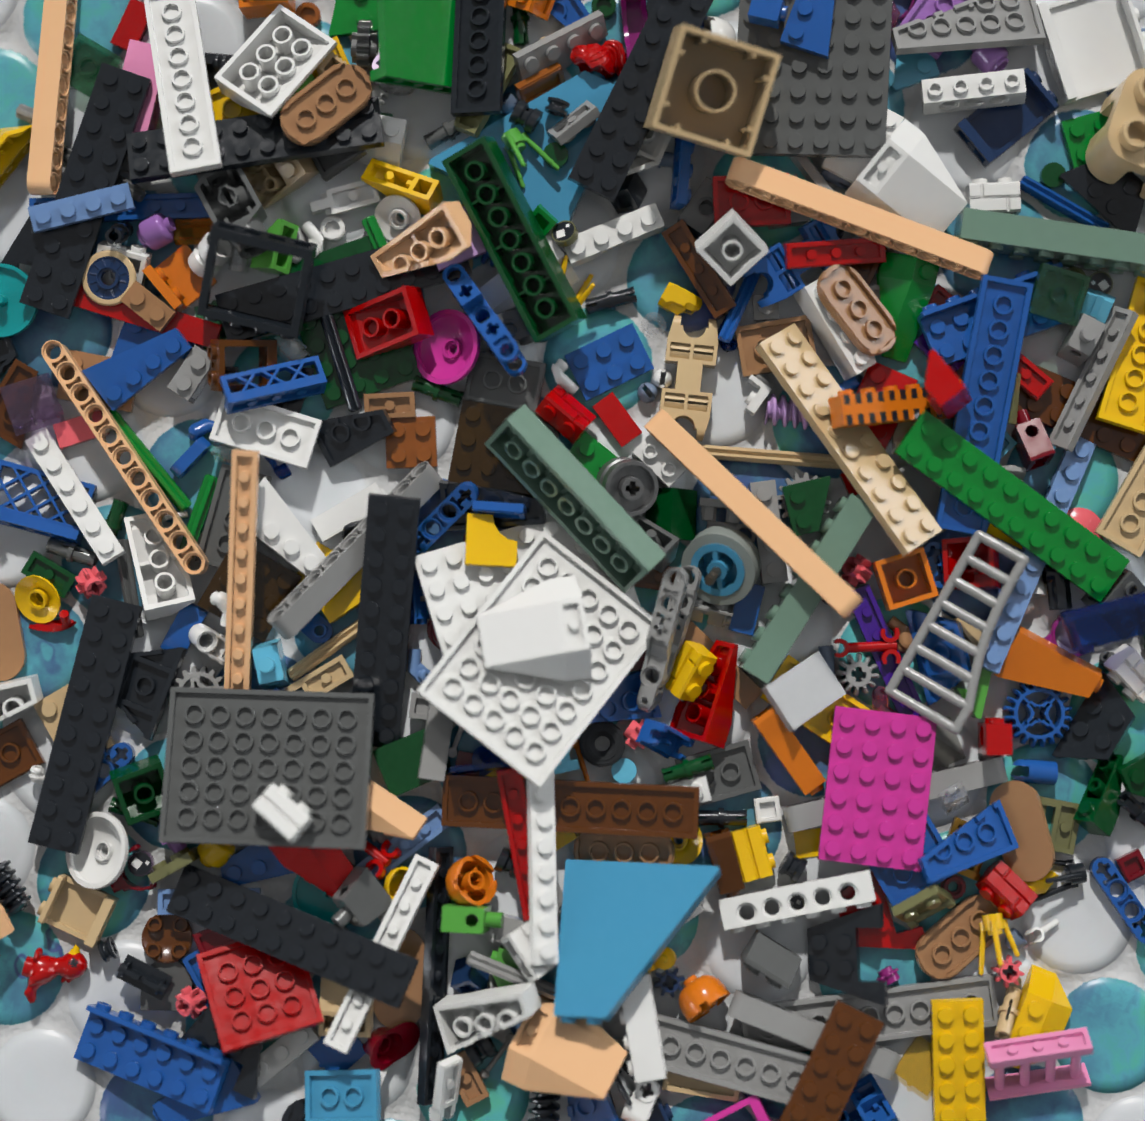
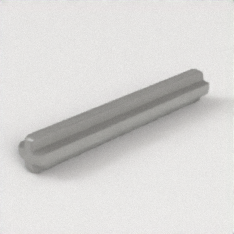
M470 951L466 963L472 967L514 984L529 983L521 970L474 951ZM540 978L533 981L539 994L555 1000V984Z

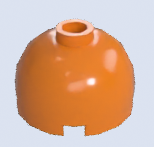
M478 855L466 856L454 862L448 869L445 879V886L449 897L455 903L465 906H481L490 902L497 889V879H493L492 872H494V869L485 858Z
M694 974L682 983L685 987L679 994V1007L689 1023H693L708 1014L709 1010L715 1005H720L730 993L718 978L712 975H703L697 978Z

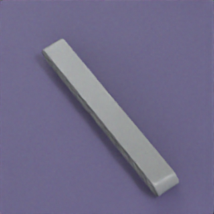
M424 461L414 467L388 495L421 498V508L437 492L439 482L443 479L428 461ZM367 516L270 613L267 621L284 639L287 640L294 637L363 567Z
M1002 755L932 771L929 800L1008 781ZM824 797L782 807L788 833L821 826Z

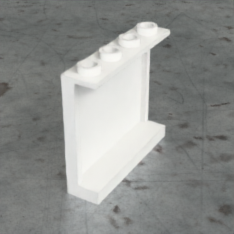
M1060 0L1050 4L1047 1L1037 4L1046 36L1043 44L1063 106L1115 90L1132 72L1145 68V32L1141 31L1139 25L1140 14L1138 9L1133 7L1132 0Z

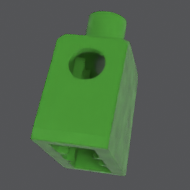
M452 901L442 906L441 932L484 934L490 931L491 927L502 928L504 924V913L492 912L490 904L465 906Z

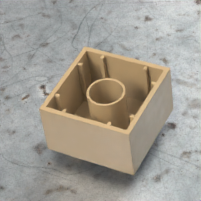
M686 24L673 27L643 128L736 157H751L782 55Z

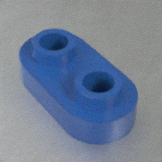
M318 612L300 631L315 643H325L333 635V626ZM317 626L324 628V633L320 636L315 632Z

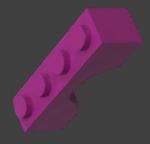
M620 0L626 60L647 21L646 0Z

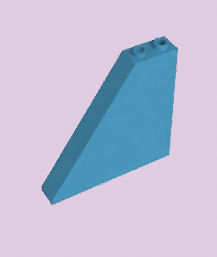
M583 71L528 103L529 108L541 110L543 116L532 134L527 133L528 136L543 151L548 144L556 142L547 131L565 117L554 116L544 110L545 106L549 105V102H547L548 97H556L567 101L570 104L569 108L565 109L567 115L586 100L595 105L601 113L616 81L614 83L604 80L605 76L596 71H591V73ZM510 113L482 129L478 138L470 136L431 158L428 163L429 167L449 177L441 161L482 136H489L495 138L518 182L508 154L504 150L505 145L501 140V136L512 128H518L521 133L526 131H524L521 124L514 125L509 122ZM595 123L590 127L582 129L571 142L563 144L568 150V161L558 171L548 167L544 159L527 143H525V150L521 152L526 167H522L515 156L525 184V188H521L532 212L541 204L558 220V223L572 220L586 189L568 180V177Z
M566 859L554 1016L561 1018V1023L576 1024L577 1019L586 1020V1024L602 1025V1021H610L721 877L722 870L719 866Z

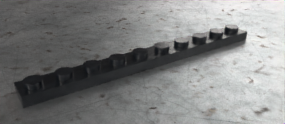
M450 846L429 847L428 860L440 865L427 891L417 1087V1104L423 1106L432 1105L437 1063L444 1060V1043L433 1006L447 995L450 932H441L442 906L451 902L445 886L447 871L453 864L454 847Z

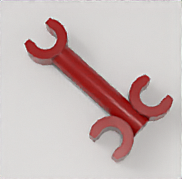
M882 628L879 631V636L883 641L848 643L844 639H835L833 643L842 644L844 650L841 653H834V657L843 658L848 653L884 651L880 657L882 664H887V656L889 654L894 655L895 664H900L901 655L897 651L896 641L900 636V631L898 628H894L893 637L888 638L885 635V628Z
M389 840L383 842L381 851L369 841H367L366 850H363L374 858L368 861L365 867L372 871L375 866H379V870L375 874L379 880L385 876L386 867L390 865L391 861L399 858L402 853L398 847L394 852L388 853V849L392 845Z

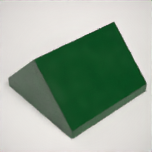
M659 488L657 499L651 508L646 511L645 518L682 541H692L695 538L697 490Z

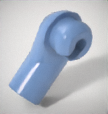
M409 649L407 671L417 682L422 684L431 671L421 663V650Z

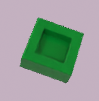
M541 204L533 210V214L546 236L558 223V220Z

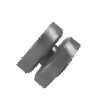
M623 456L612 458L603 464L597 473L596 480L623 507L629 516L643 514L651 508L657 499L659 490L657 476L643 462Z

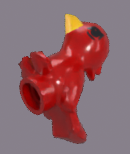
M77 944L67 954L58 958L43 955V949L40 947L35 950L33 957L27 956L22 969V976L29 978V984L24 991L28 1002L31 1004L35 1003L37 990L42 985L51 982L58 975L62 976L61 983L65 981L70 983L85 973L87 970V960L80 953V948Z

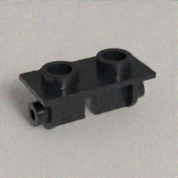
M130 954L120 964L116 976L159 1000L163 999L173 979L172 976Z

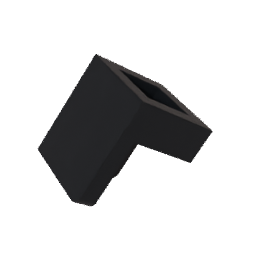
M638 173L626 176L614 202H611L618 214L639 209L647 193V188Z

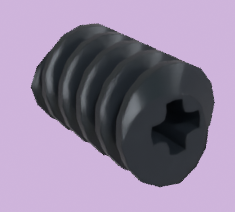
M10 860L0 863V900H4L1 904L4 909H9L7 912L8 917L28 907L27 903L32 898L31 895L22 896L23 892L27 889L25 886L17 888L21 878L12 879L16 870L6 869L11 863Z
M532 1092L536 1094V1097L529 1098V1102L536 1104V1107L528 1109V1112L534 1114L535 1117L528 1119V1121L560 1120V1115L555 1112L560 1110V1104L555 1101L560 1100L561 1095Z

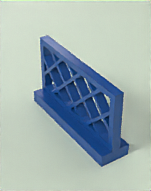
M0 459V476L3 467L13 469L17 475L16 478L5 484L0 477V491L4 490L9 499L8 502L0 505V524L81 545L83 539L82 532L78 526L67 524L63 516L67 515L69 511L66 509L61 512L55 501L60 499L58 494L52 497L47 488L51 484L50 481L44 482L42 477L47 478L42 470ZM30 475L38 476L41 484L28 490L23 479ZM20 481L25 492L12 499L7 488ZM81 481L85 489L89 490L88 494L93 500L97 486ZM44 488L50 499L36 505L31 494ZM28 496L34 507L26 512L19 511L15 503ZM53 503L58 514L49 519L44 518L39 509ZM61 518L63 523L55 520Z

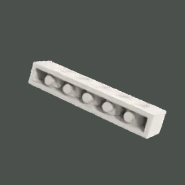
M870 869L718 899L724 931L730 930L731 934L746 931L745 926L755 925L756 929L771 926L770 921L780 920L781 924L796 921V916L806 915V919L821 916V911L831 910V914L847 911L846 906L856 905L857 909L872 906L871 902L876 901ZM845 885H851L855 889V896L851 899L843 898L840 893L841 888ZM820 890H825L829 893L830 900L826 904H820L816 901L815 894ZM794 895L802 896L805 900L804 907L801 909L793 908L790 904L791 897ZM775 900L780 906L779 912L776 914L768 913L765 908L767 901ZM750 905L754 909V917L751 919L742 917L740 913L742 906Z

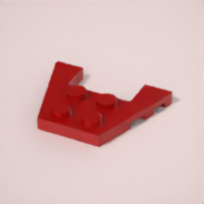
M870 871L876 901H872L871 904L873 906L883 903L884 927L858 928L859 947L915 949L919 938L924 934L923 927L920 925L914 929L896 932L885 893L872 871ZM851 885L840 891L845 899L853 898L856 893ZM856 905L846 906L847 911L838 913V915L842 917L861 909H857Z

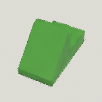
M984 668L981 670L974 710L971 713L972 717L982 719L992 673ZM954 687L957 695L966 699L967 689Z

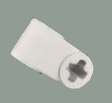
M202 623L193 625L188 633L190 642L210 658L225 666L226 635ZM203 634H207L206 639L199 642L200 637Z
M657 1080L639 1082L630 1097L632 1105L628 1106L626 1104L621 1119L625 1121H649L661 1092V1086ZM650 1083L654 1094L645 1096V1090L642 1087Z

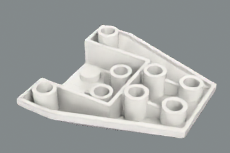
M904 119L844 193L845 196L944 232L968 204L926 135L907 119Z
M575 575L548 579L477 616L485 668L565 682L592 677L591 645L583 598Z

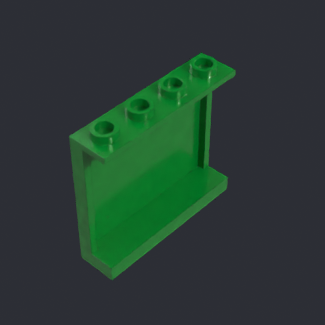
M377 0L380 68L370 71V81L450 95L452 89L455 0Z

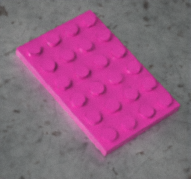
M834 706L817 859L921 872L917 859L923 856L936 723L924 716Z

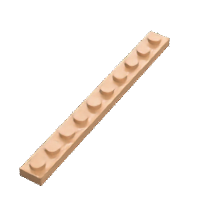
M232 450L224 689L251 690L260 462V451Z

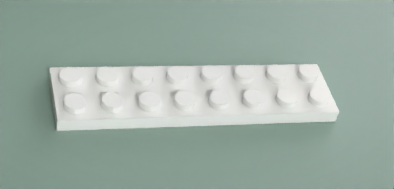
M144 0L170 174L172 177L223 168L196 0Z

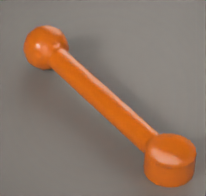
M577 739L572 748L576 750L585 781H591L580 751V741Z

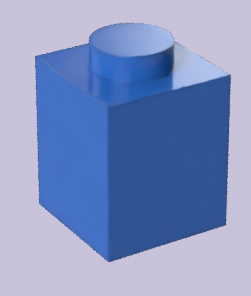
M751 0L748 11L749 23L779 29L781 21L785 22L788 6H785V0Z

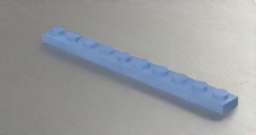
M1079 437L1073 452L1064 450L1044 498L1066 514L1096 447V444L1082 437ZM1022 548L1021 553L1028 556L1029 563L1016 583L1000 615L982 668L994 674H999L1045 567L1043 561L1025 548Z

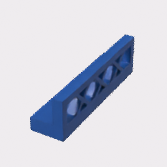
M318 355L220 376L219 379L225 396L224 408L227 415L323 394L327 385V379ZM314 364L317 375L308 376L300 371L304 366ZM285 370L294 375L289 381H283L276 376L280 371ZM257 376H262L269 380L267 385L262 387L257 386L252 381ZM237 381L245 386L242 391L231 393L228 383Z

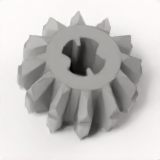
M856 653L855 661L851 654L846 655L849 664L839 661L838 664L844 668V671H835L836 675H843L844 677L838 680L841 685L847 683L844 687L846 693L853 686L854 696H858L859 687L864 694H868L866 685L872 688L876 687V684L870 679L879 678V674L871 673V670L878 667L877 664L868 666L871 657L866 656L862 661L861 653ZM859 667V671L863 672V678L859 677L860 681L856 682V678L851 676V672L856 671L855 668Z

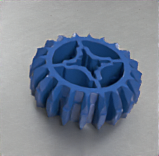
M1019 683L1021 692L1016 688H1012L1011 691L1015 698L1006 696L1005 700L1011 702V706H1003L1002 708L1010 713V715H1005L1002 718H1005V721L1011 720L1012 729H1016L1012 733V738L1016 739L1021 735L1020 743L1025 744L1029 739L1030 747H1035L1037 740L1040 747H1045L1046 739L1050 744H1055L1053 735L1062 739L1063 734L1059 731L1060 728L1063 730L1069 729L1067 725L1063 724L1064 720H1072L1071 716L1065 715V711H1071L1072 707L1063 705V703L1069 700L1068 696L1059 698L1062 694L1060 691L1055 690L1053 692L1052 689L1030 684L1028 688L1025 683ZM1034 692H1041L1048 697L1036 704L1026 696ZM1020 703H1022L1026 711L1021 724L1018 718ZM1053 703L1056 708L1054 723H1052L1053 721L1049 717V710ZM1032 707H1034L1035 709H1040V707H1042L1041 711L1039 712L1042 719L1036 717L1033 719L1035 712L1033 711ZM1036 723H1040L1048 729L1041 734H1031L1026 731Z

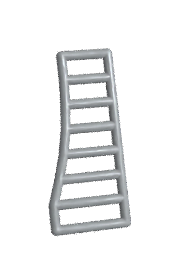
M981 530L975 531L888 682L885 694L955 735L960 734L974 710L981 670L993 631L1016 583L1029 563L1028 556ZM981 542L1016 561L1010 575L973 556ZM967 565L1004 584L997 598L961 579ZM955 587L992 607L986 622L948 601ZM942 609L982 631L978 646L935 623ZM932 632L974 656L971 673L922 645L928 633ZM916 654L921 655L967 682L966 699L912 669L910 665ZM903 677H908L961 708L962 710L955 722L899 691L897 687Z

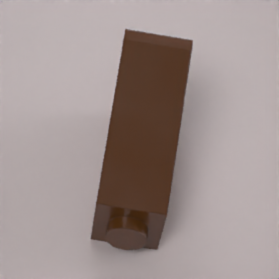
M728 827L704 833L703 836L711 865L719 866L722 870V875L716 882L720 895L725 894L726 898L741 894L740 890L745 889L731 831Z

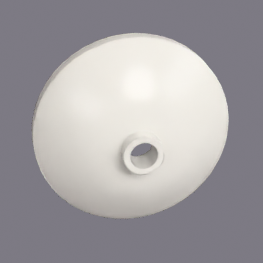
M106 812L90 813L80 853L76 855L66 852L68 870L78 884L89 889H101L111 885L121 875L127 862L129 850L127 834L122 823L115 816Z

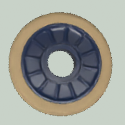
M113 250L101 251L90 257L82 279V286L87 296L95 303L103 306H115L123 303L120 299L136 281V271L132 262L124 254ZM107 271H112L115 274V281L112 285H105L103 282V275Z

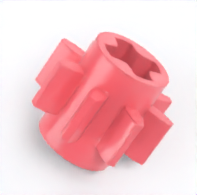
M857 553L856 557L848 556L841 567L844 573L841 578L854 587L858 583L866 584L873 574L869 568L872 562Z
M96 566L83 568L78 576H75L78 582L75 588L79 594L84 593L87 599L92 594L100 596L104 589L107 588L104 582L107 577L103 571L99 572Z
M643 719L640 723L633 720L623 733L628 738L625 744L633 750L637 746L641 749L645 748V746L636 742L644 723Z
M1007 955L1006 960H1003L1002 966L997 964L996 967H991V970L997 973L994 981L1000 982L1003 979V986L1005 988H1008L1009 983L1012 982L1019 985L1017 979L1019 976L1025 975V973L1018 969L1022 963L1019 960L1012 963V956ZM1009 965L1013 972L1008 973L1006 976L1002 971L1003 969L1007 970Z
M188 985L181 990V993L175 996L177 999L176 1009L184 1018L191 1015V1018L195 1019L202 1014L201 1012L207 1009L205 1005L207 1002L206 994L199 987L192 990L191 986Z

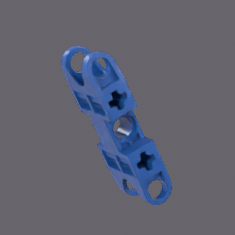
M815 219L798 228L804 239L801 242L840 240L836 234V227ZM780 242L768 247L769 252L742 276V278H745L750 274L760 273L767 279L768 287L763 293L764 297L757 301L760 308L782 301L805 287L800 275L810 268L785 270L784 248ZM828 266V267H820V268H821L822 271H824V270H826L827 268H829L830 266Z
M459 264L447 266L443 271L442 277L457 303L470 318L507 374L513 377L522 375L527 369V361L509 331L484 299L482 293L465 269ZM458 270L461 272L458 280H448V276L452 271ZM487 317H490V318H489L488 320H486L485 322L480 323L481 320H484V319H486ZM516 359L522 361V365L518 370L509 369V363L514 362Z

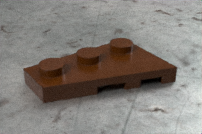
M15 359L0 384V438L23 450L39 372Z

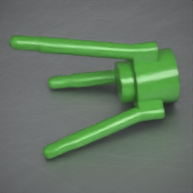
M512 128L501 136V140L505 145L504 150L508 154L522 189L525 188V184L515 156L520 165L526 167V163L521 155V152L526 148L525 143L535 150L556 171L560 169L530 139L527 132L521 133L518 128Z

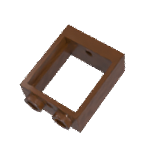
M210 339V345L207 348V356L210 360L207 381L212 391L223 392L219 379L220 376L225 375V346H259V368L277 364V340ZM259 376V384L256 385L259 387L266 386L269 380ZM228 384L230 391H242L245 386L243 384Z

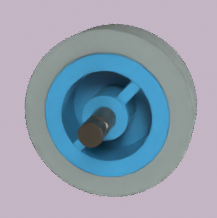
M713 526L701 531L686 547L681 560V567L694 565L699 568L702 580L697 597L714 605H730L742 600L753 588L761 572V559L755 544L744 533L728 526ZM687 569L688 584H692L695 580V575L693 571Z

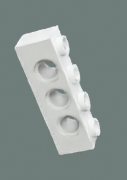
M1024 68L921 80L923 115L1025 104L1026 83Z

